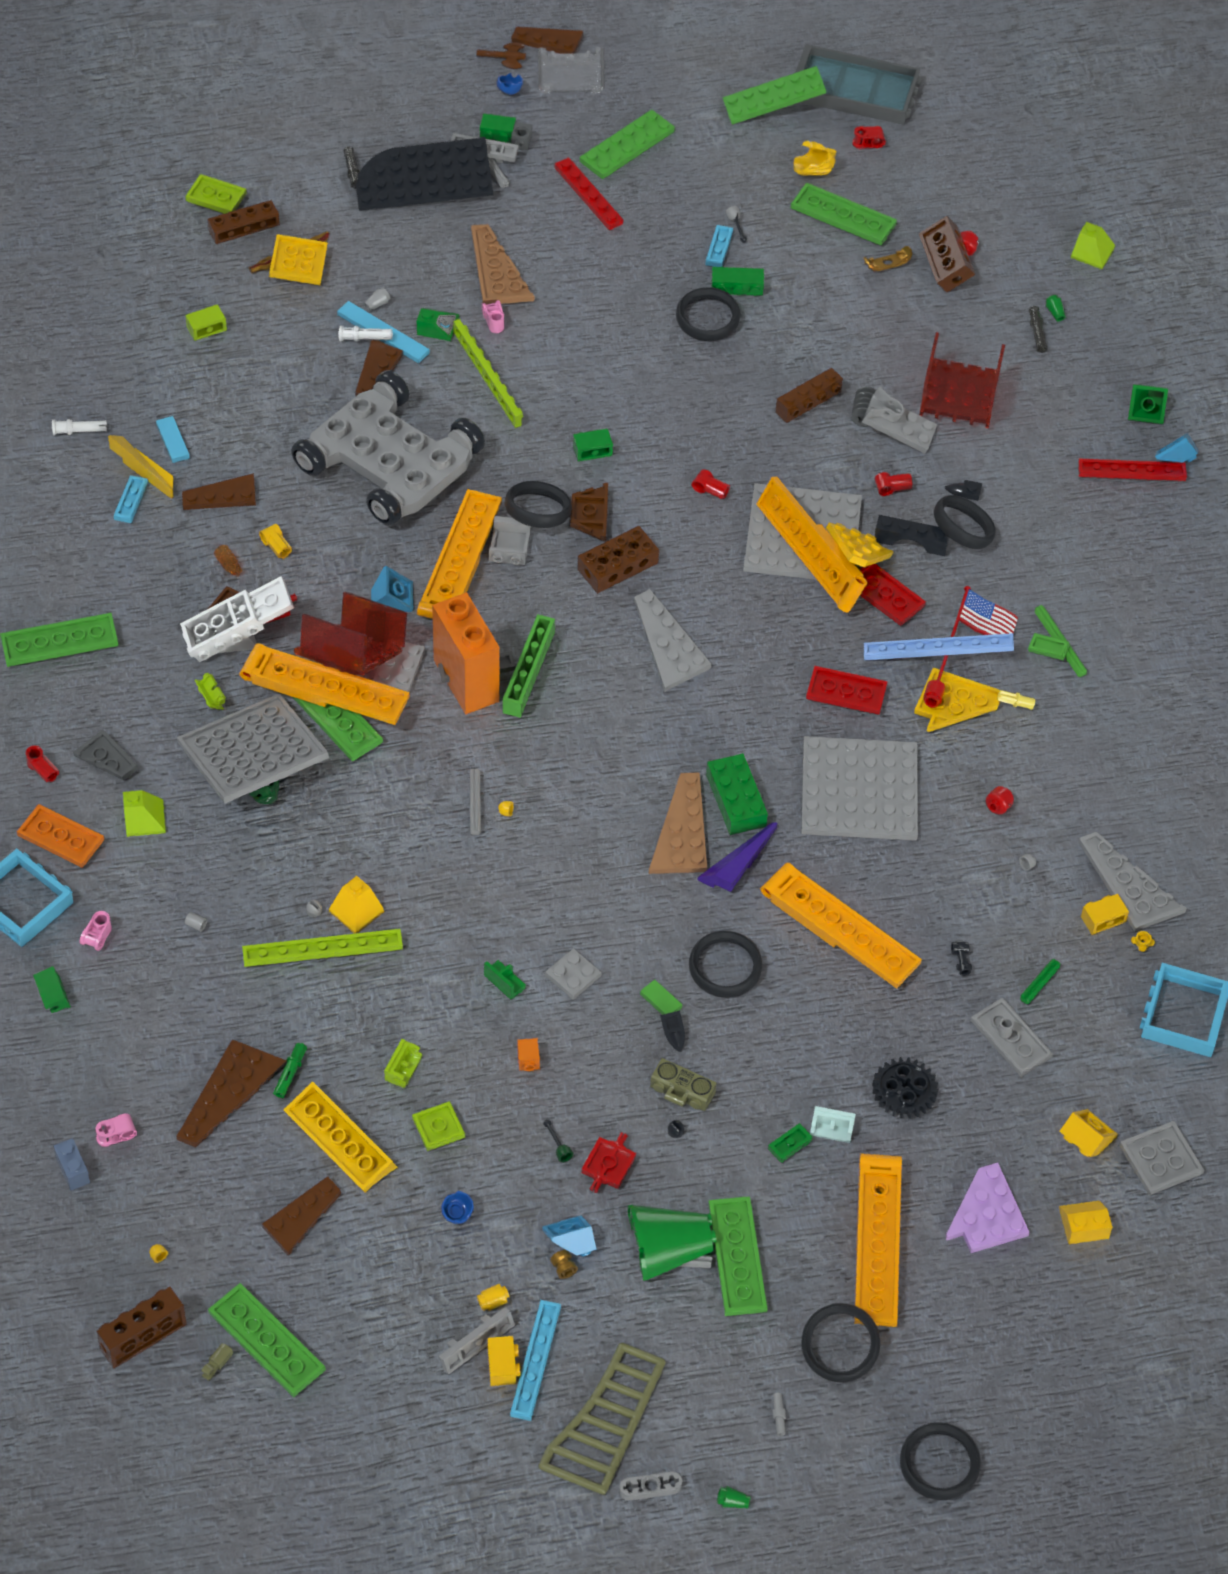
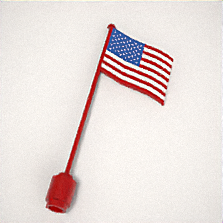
M970 586L964 587L965 593L951 637L955 636L959 621L983 635L1014 633L1018 620L1016 615L973 592ZM944 655L937 680H931L927 684L923 699L928 707L935 708L942 702L946 687L940 680L948 655Z

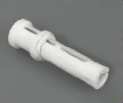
M340 325L339 340H354L355 342H358L360 339L392 340L393 331L392 329H364L358 326L353 328Z
M52 419V434L54 436L60 433L71 435L73 432H107L106 420L72 422L70 419H67V421H55V419Z

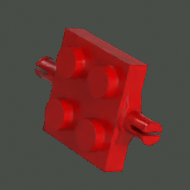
M620 1132L616 1141L598 1138L581 1169L582 1174L594 1179L590 1187L592 1192L597 1193L602 1183L619 1189L636 1158V1152L627 1149L623 1145L628 1138L627 1134L623 1135V1132Z

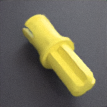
M1000 690L997 699L999 701L1012 704L1013 707L1020 706L1030 710L1034 708V698L1022 696L1018 692L1011 693Z

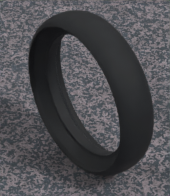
M702 287L688 292L681 298L677 305L676 318L680 328L690 337L701 341H717L735 331L740 321V308L737 301L729 293L717 288ZM712 298L724 302L730 308L732 318L723 328L702 330L692 326L686 320L684 311L691 302L697 299Z
M540 481L517 483L508 490L505 497V507L509 515L516 521L531 527L552 528L559 526L567 521L572 510L571 500L562 489ZM527 494L541 495L560 503L563 510L556 514H536L517 506L514 503V498Z
M947 495L942 497L935 505L934 519L937 525L949 538L958 544L971 549H982L993 541L996 534L995 525L990 516L974 502L961 496ZM944 507L957 509L971 517L982 527L985 537L975 536L961 529L948 517Z
M716 931L702 937L695 944L689 958V970L694 982L703 991L717 997H736L748 992L758 982L762 972V957L757 946L748 937L733 931ZM715 943H734L743 947L749 953L753 961V970L746 980L737 985L720 986L710 982L702 975L698 965L701 953L708 946Z
M847 1303L830 1304L817 1310L807 1321L801 1339L802 1352L810 1368L820 1377L834 1382H849L865 1375L875 1364L881 1344L879 1330L870 1315L861 1308ZM834 1314H848L859 1319L867 1328L871 1341L870 1350L865 1360L856 1368L841 1372L833 1371L824 1367L815 1358L811 1347L812 1335L817 1325L826 1317Z
M933 1422L918 1427L906 1438L900 1453V1466L907 1483L917 1493L934 1500H950L966 1493L976 1482L980 1472V1454L975 1442L964 1430L949 1423ZM942 1434L959 1441L966 1449L970 1458V1470L965 1479L949 1488H936L921 1481L914 1473L910 1462L911 1451L919 1440L929 1435Z

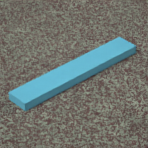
M350 301L337 311L338 316L360 328L392 329L393 339L380 341L403 350V355L418 364L430 353V349Z
M545 1300L540 1301L510 1417L528 1421L532 1420L561 1304Z

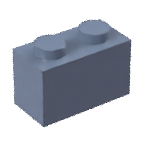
M71 1138L53 1145L56 1159L70 1191L89 1184L88 1171L74 1139Z

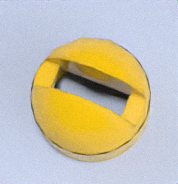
M501 802L498 806L500 814L508 817L512 816L513 802Z
M155 1244L150 1248L149 1254L155 1263H159L167 1257L168 1251L161 1244Z

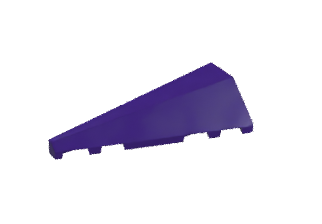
M773 822L698 876L697 880L712 888L717 885L731 892L746 869L750 868L776 830L778 823Z

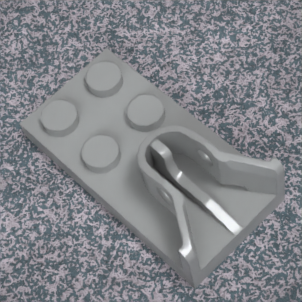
M881 386L872 395L862 420L863 423L924 454L929 448L937 424L903 408V405L895 398L890 397Z

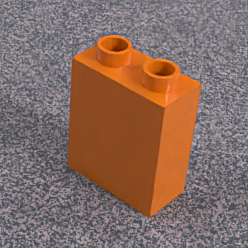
M466 592L432 605L434 662L437 667L438 664L442 663L445 673L450 677V682H447L465 715L499 702V645L468 593Z

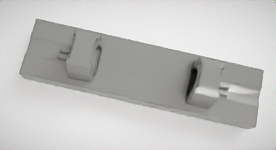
M453 133L451 141L477 137ZM486 139L489 158H494L496 162L503 163V160L515 162L519 145Z
M504 1307L492 1317L486 1314L480 1318L482 1324L458 1342L454 1339L450 1340L447 1343L449 1349L439 1355L443 1370L449 1375L487 1347V1338L500 1337L514 1327L515 1324L510 1310Z

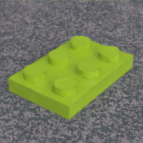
M200 174L185 198L187 202L221 213H228L237 209L247 192L246 188Z

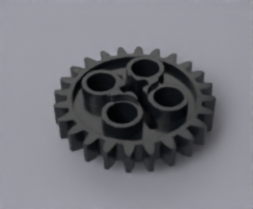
M899 1057V1062L891 1059V1065L884 1062V1067H879L878 1073L874 1075L872 1083V1094H875L874 1100L880 1101L879 1107L886 1106V1113L892 1110V1116L900 1113V1118H903L904 1114H907L908 1118L911 1119V1115L914 1113L919 1117L920 1111L925 1114L927 1108L931 1109L933 1103L936 1102L938 1094V1082L935 1081L936 1075H930L931 1068L924 1069L925 1063L919 1066L917 1059L913 1063H911L910 1057L907 1058L906 1062H903L902 1057Z

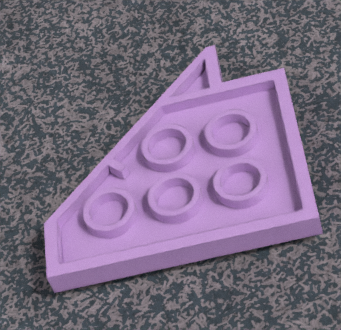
M998 1163L978 1169L946 1234V1240L963 1236L970 1253L1029 1236L1027 1225Z

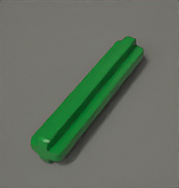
M1051 959L1021 994V1002L1029 1004L1060 968L1059 961Z

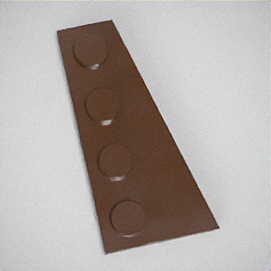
M516 26L511 42L573 57L583 37V31Z
M371 340L355 391V397L362 392L373 389L376 377L382 371H393L403 356V350Z
M254 473L182 491L183 510L256 506Z
M327 1176L263 1222L262 1228L289 1256L294 1246L300 1243L305 1237L306 1232L317 1223V1219L341 1195V1190Z

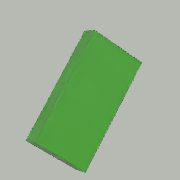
M1034 633L1028 651L1064 660L1070 643L1069 641Z
M653 980L640 991V995L662 1015L682 1009V1004L656 980Z

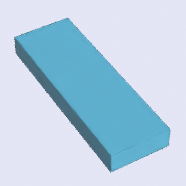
M721 225L716 226L705 265L723 267L733 228Z
M174 417L156 420L157 428L172 463L189 459L188 450Z
M130 475L114 513V520L132 523L147 487L148 479Z

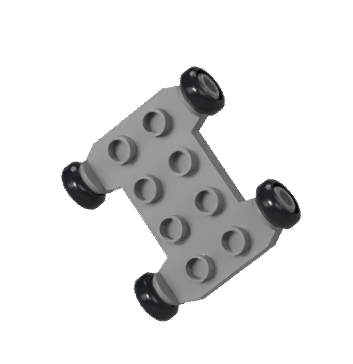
M384 370L376 377L373 389L358 394L313 431L308 440H298L292 446L291 454L296 465L310 476H317L325 468L327 469L334 464L342 462L381 487L375 488L367 495L366 503L368 509L379 522L385 525H394L400 518L418 512L463 474L473 458L472 454H477L484 448L485 438L481 429L473 421L467 418H458L451 424L448 437L436 442L395 416L394 413L397 411V406H402L409 400L410 393L407 384L401 376L391 370Z

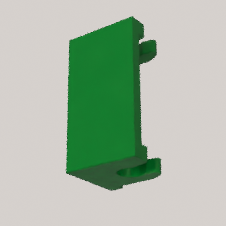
M54 966L33 975L46 1009L51 1008V1013H55L71 1007L61 978Z

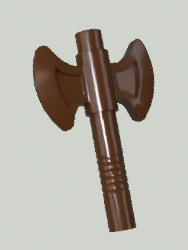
M514 42L504 45L503 48L507 50L505 52L477 49V56L505 58L506 60L501 61V64L511 69L522 68V65L517 60H526V53L518 52L524 48V44Z

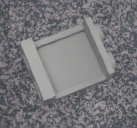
M495 516L492 542L489 548V561L525 565L531 526L522 524L514 518Z

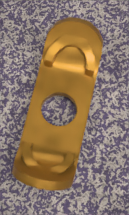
M904 246L900 251H896L892 255L876 259L864 257L863 259L865 264H868L869 269L882 271L906 264L912 257V249L909 246ZM889 260L892 261V263L884 264L883 261Z

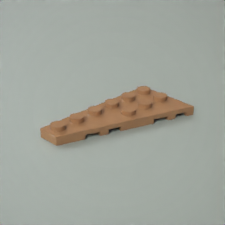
M488 224L471 225L482 302L487 305L496 303L498 300L501 304L535 301V296L529 291L526 282H523L519 271L510 257L505 254L504 248L498 243L497 237Z
M680 773L651 861L649 874L705 872L707 870L700 773Z

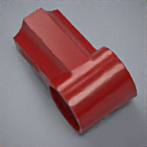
M702 469L691 483L692 488L696 492L704 493L706 491L721 499H725L730 490V485L714 478L713 474L705 469Z
M882 472L874 478L880 496H889L894 491L912 489L913 486L912 477L909 473L890 476L889 473Z
M36 745L27 748L26 760L28 768L35 770L45 782L51 783L59 775V770L43 754L42 748Z

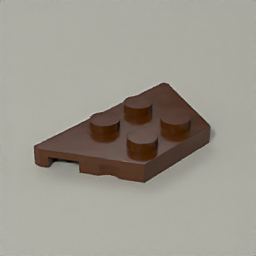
M603 483V487L597 489L591 487L583 492L573 493L570 527L606 541L608 483Z

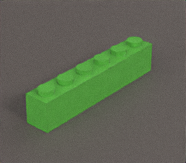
M537 614L503 698L504 714L521 718L555 633L554 618Z

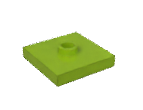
M450 1101L412 1114V1120L427 1151L465 1138L464 1130Z

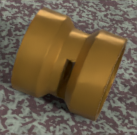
M565 1249L556 1252L550 1258L552 1265L557 1267L556 1272L560 1279L571 1277L578 1270L576 1263L571 1260L570 1252Z

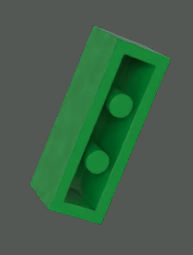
M712 267L711 287L721 289L730 295L763 296L764 269Z

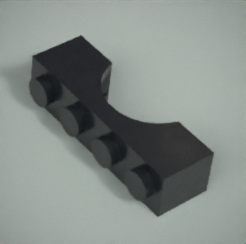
M879 515L874 536L877 543L891 546L899 540H912L921 544L927 553L944 557L949 537L938 526Z

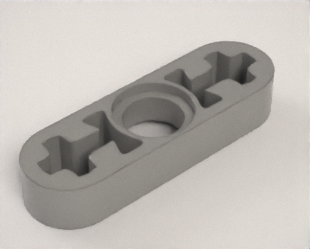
M666 1472L625 1478L620 1483L619 1493L623 1499L628 1501L674 1495L680 1492L682 1488V1477L676 1472ZM673 1479L674 1483H676L675 1487H671V1484H668L669 1480ZM660 1480H663V1483H662L663 1489H660V1488H661V1482H660ZM652 1481L657 1485V1488L649 1491L644 1485ZM639 1483H641V1492H639L638 1488ZM630 1485L632 1493H628V1490H625L626 1486Z

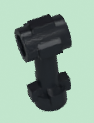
M963 940L952 942L951 953L957 954L959 960L956 969L959 970V974L962 976L969 975L972 970V964H969L966 959V954L969 953V943L963 942Z

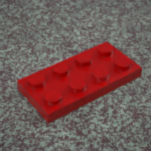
M877 564L860 569V572L864 575L863 578L867 581L860 596L898 625L902 626L925 607V600Z
M814 666L806 699L880 715L888 681Z

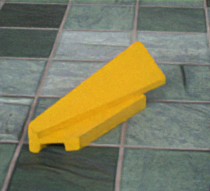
M108 436L110 449L122 457L125 465L141 477L148 479L149 483L169 498H173L174 480L170 473L134 448L123 436Z

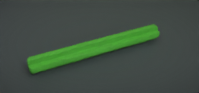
M1043 605L1037 606L1035 614L1050 636L1067 641ZM1069 646L1065 658L1078 677L1085 676L1087 669L1072 647Z

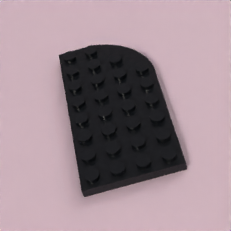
M486 138L396 147L378 153L362 167L356 180L359 211L492 196L493 187Z

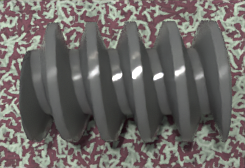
M861 387L855 393L851 419L858 426H869L863 423L862 420L871 397L876 391L874 388Z

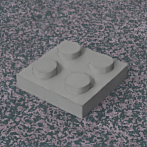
M573 948L545 971V976L574 1000L601 977V972Z

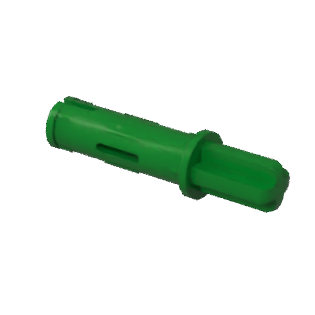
M296 1043L290 1057L286 1059L287 1064L273 1092L278 1098L285 1097L298 1067L302 1065L301 1061L307 1050L303 1043Z

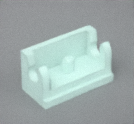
M815 1106L810 1135L850 1143L855 1114Z

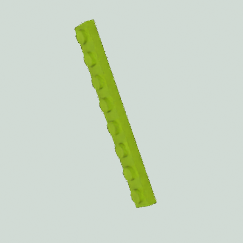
M460 319L453 321L454 335L515 428L520 427L523 418L521 409L517 408L514 398L507 393L505 384L500 382L498 373L493 371L490 361L485 359L482 349L478 348L475 338L470 336L467 326L463 325Z
M401 929L246 945L242 946L244 967L402 950L403 944Z

